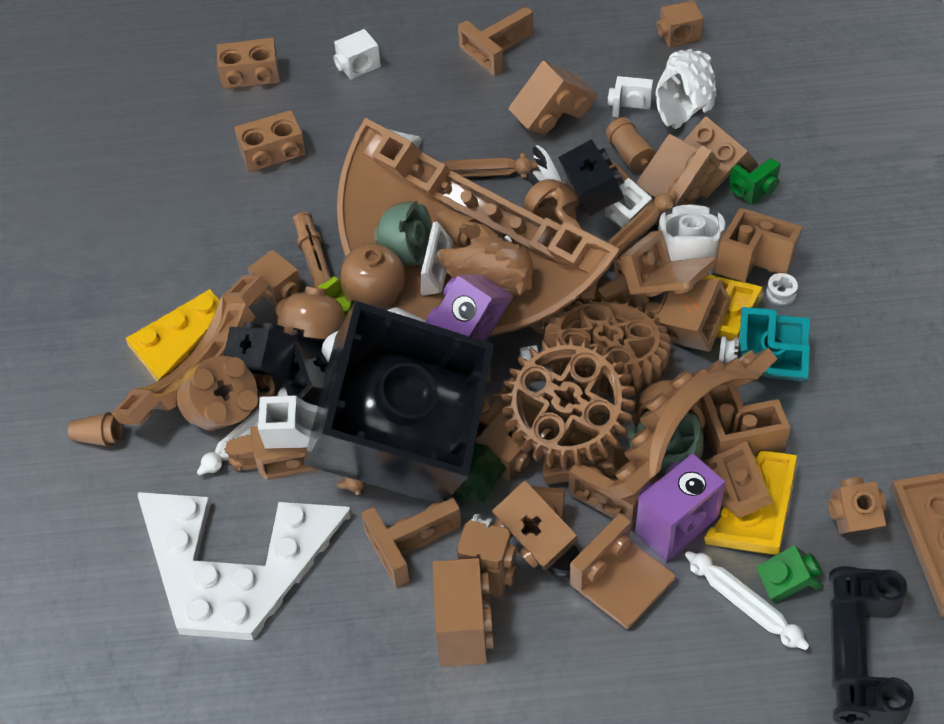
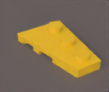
M211 289L126 337L130 349L156 381L161 380L180 365L206 333L220 301Z
M760 451L756 460L773 503L741 518H738L724 507L721 511V517L714 528L711 527L705 535V545L773 555L780 554L797 470V455Z

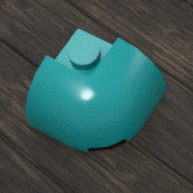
M742 307L739 333L741 356L750 350H753L756 354L769 348L777 360L761 376L769 379L806 382L809 372L810 345L808 344L810 318L776 315L777 310Z

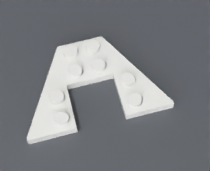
M138 492L137 495L179 635L254 640L264 628L266 619L274 615L283 604L282 599L295 583H299L313 566L314 559L318 553L325 551L329 546V540L345 519L349 520L351 518L350 507L279 502L265 566L206 562L197 560L211 506L208 497Z

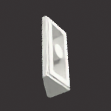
M437 221L433 222L421 271V295L423 296L442 292L447 271L439 263L437 256L440 249H452L453 240Z

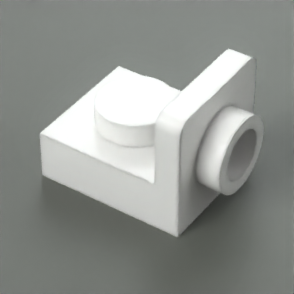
M617 76L616 86L609 89L608 106H613L612 117L619 118L620 107L650 109L653 80Z

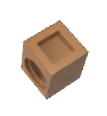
M694 0L661 7L660 20H657V31L660 37H664L668 47L701 41L704 18Z
M273 249L248 267L249 275H262L268 282L269 286L261 295L275 307L281 300L302 291L298 269Z

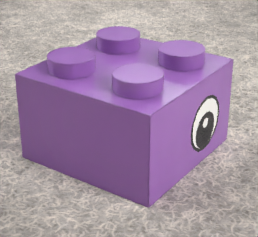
M482 274L458 275L447 283L443 291L445 298L439 307H435L430 312L425 323L487 341L514 296Z
M693 453L682 462H674L666 471L665 476L656 483H648L638 495L635 535L665 563L669 562L719 520L725 481Z

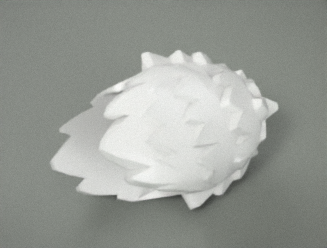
M688 49L687 51H675L670 55L666 69L656 88L657 109L667 127L672 125L674 129H677L687 122L698 110L702 109L706 113L714 106L716 81L714 69L710 63L711 57L701 51L693 52L692 49Z

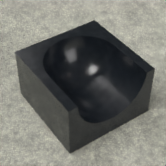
M355 300L334 339L303 465L433 503L446 501L469 476L494 344Z

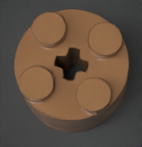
M215 356L193 366L186 371L177 390V404L183 417L191 424H195L208 431L221 430L241 422L258 403L255 378L244 362L237 357ZM214 390H218L220 396L216 397Z

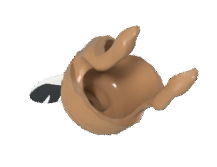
M539 145L534 146V159L541 171L531 172L527 176L533 187L525 196L523 208L543 219L547 217L560 225L566 221L582 229L576 221L575 207L581 203L578 194L565 182H561V178L547 152Z

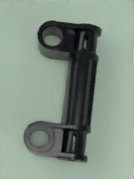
M851 566L836 567L829 573V580L833 584L834 599L830 601L832 687L836 690L837 708L833 711V720L839 724H903L913 704V690L907 682L899 678L868 676L865 616L891 618L897 615L901 610L906 595V580L900 573L890 569H861ZM879 591H888L894 597L884 596ZM893 698L901 704V707H891L883 699Z

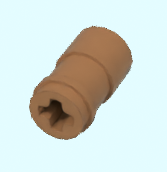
M620 117L611 122L607 127L606 136L609 143L618 150L620 157L629 169L634 173L644 171L656 152L645 137L639 134L634 123L625 117Z

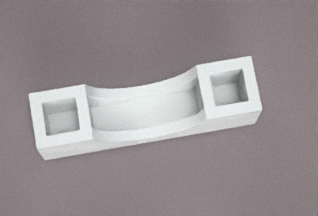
M297 396L260 397L258 431L265 449L307 447L318 406L306 403Z

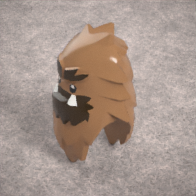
M463 222V226L459 230L470 238L471 244L458 249H440L437 260L446 269L447 273L451 275V278L458 275L482 274L514 297L520 296L526 290L530 291L532 289L533 263L527 248L523 245L515 244L514 239L509 235L495 229L491 230L483 224Z

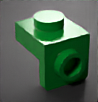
M770 158L751 173L735 165L731 168L728 187L736 196L741 197L752 205L765 194H771L777 188L781 164Z
M796 545L756 566L770 599L775 603L809 585L815 590L823 587L818 576L822 573V569L812 553L806 554Z

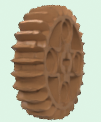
M589 298L586 304L576 301L574 307L568 305L564 308V311L560 310L555 314V317H551L544 333V341H546L550 348L555 347L557 336L563 345H568L572 335L574 336L576 346H581L583 340L588 338L590 350H593L598 343H601L603 347L602 356L609 351H613L615 360L612 364L619 361L623 362L624 371L621 374H630L631 383L626 386H633L635 394H639L641 387L646 389L652 383L660 380V377L665 374L671 352L670 336L667 334V328L660 326L659 318L653 319L652 312L650 311L643 313L641 306L633 308L630 307L629 302L623 305L617 303L616 299L614 302H605L602 298L600 302H593ZM570 360L557 362L548 367H551L552 372L561 376ZM584 366L579 369L577 375L588 378L595 373V369L590 366ZM604 377L596 395H599L600 392L609 393L612 398L614 395L613 389L608 379Z
M557 336L555 347L550 348L546 341L543 340L542 352L538 353L532 347L529 348L531 355L529 361L519 356L518 361L522 367L521 371L510 368V374L515 381H504L505 389L511 392L501 395L502 402L510 405L501 410L503 417L511 418L505 422V426L508 431L516 430L512 434L514 443L517 444L525 440L521 445L523 453L527 454L534 448L533 459L536 462L543 455H546V463L549 467L553 466L557 458L560 459L562 469L566 470L568 460L574 459V463L578 467L582 464L581 458L587 457L588 461L595 465L594 453L599 452L604 458H607V444L616 449L619 448L618 439L615 437L616 434L623 437L628 435V430L622 423L633 424V416L626 412L636 409L634 400L628 399L634 397V387L626 386L631 383V376L629 373L621 374L624 371L622 361L612 364L615 360L613 351H609L602 356L603 347L601 343H598L593 350H590L588 338L583 340L581 346H576L574 336H570L568 345H563ZM570 360L561 376L545 368L557 362ZM584 366H590L595 369V373L588 378L577 375L579 369ZM604 377L608 379L613 389L614 405L596 395ZM535 380L546 382L545 387L538 392L528 389L531 382ZM571 397L574 398V405L568 403L566 407L562 406V400L568 402ZM523 400L541 409L534 420L532 428L529 427L524 417ZM550 404H551L552 407H553L554 413H552ZM597 413H605L610 417L609 421L601 426L590 422L591 418ZM547 427H556L560 430L557 437L552 440L543 439L541 437L542 431ZM575 428L593 437L588 442L566 446Z

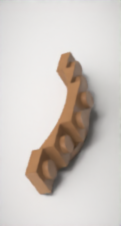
M243 275L220 297L217 310L206 333L191 354L175 370L161 380L145 387L132 388L126 398L111 412L119 423L138 425L151 416L152 409L169 411L178 405L177 390L186 371L211 357L224 356L229 328L244 327V322H252L256 318L249 307L255 305L261 299V293L269 286L262 275Z
M767 348L755 354L753 350H750L739 359L735 358L724 364L721 360H718L706 370L703 368L692 374L686 370L670 383L673 387L666 395L662 392L648 402L646 407L649 411L639 419L645 428L641 429L631 438L633 445L624 453L630 462L615 473L618 479L608 488L616 499L634 495L661 470L662 461L672 435L686 413L701 397L713 388L728 381H732L735 387L738 388L757 380L777 360L772 351Z

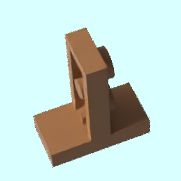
M525 6L483 31H480L466 20L458 24L459 47L493 76H496L504 71L503 51L533 35V12Z
M454 498L444 502H436L430 505L426 511L411 518H402L388 529L385 527L375 507L361 512L364 531L396 588L410 582L407 563L403 555L462 527L460 508Z

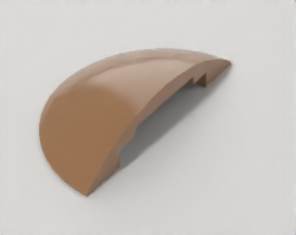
M367 118L363 120L347 152L341 171L337 196L338 230L345 256L358 246L376 243L375 229L378 227L383 213L394 204L418 201L417 204H423L427 208L432 225L438 212L443 208H448L449 210L477 219L479 224H483L491 230L495 229L509 235L514 239L515 244H520L527 248L533 263L532 289L530 291L526 290L524 294L512 298L490 336L517 331L556 314L592 287L621 252L619 248L566 221L560 225L547 217L543 219L456 174L445 164L423 154L412 141ZM453 241L452 249L461 248ZM423 265L404 266L405 290L397 296L398 300L393 305L384 309L401 308L426 321L430 312L435 307H439L445 298L443 291L447 283L452 279L451 275L446 272L441 293L423 296L421 295V271Z

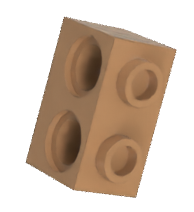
M274 38L217 44V68L222 89L280 83L278 56Z
M292 110L234 127L239 150L248 172L306 155L302 132Z

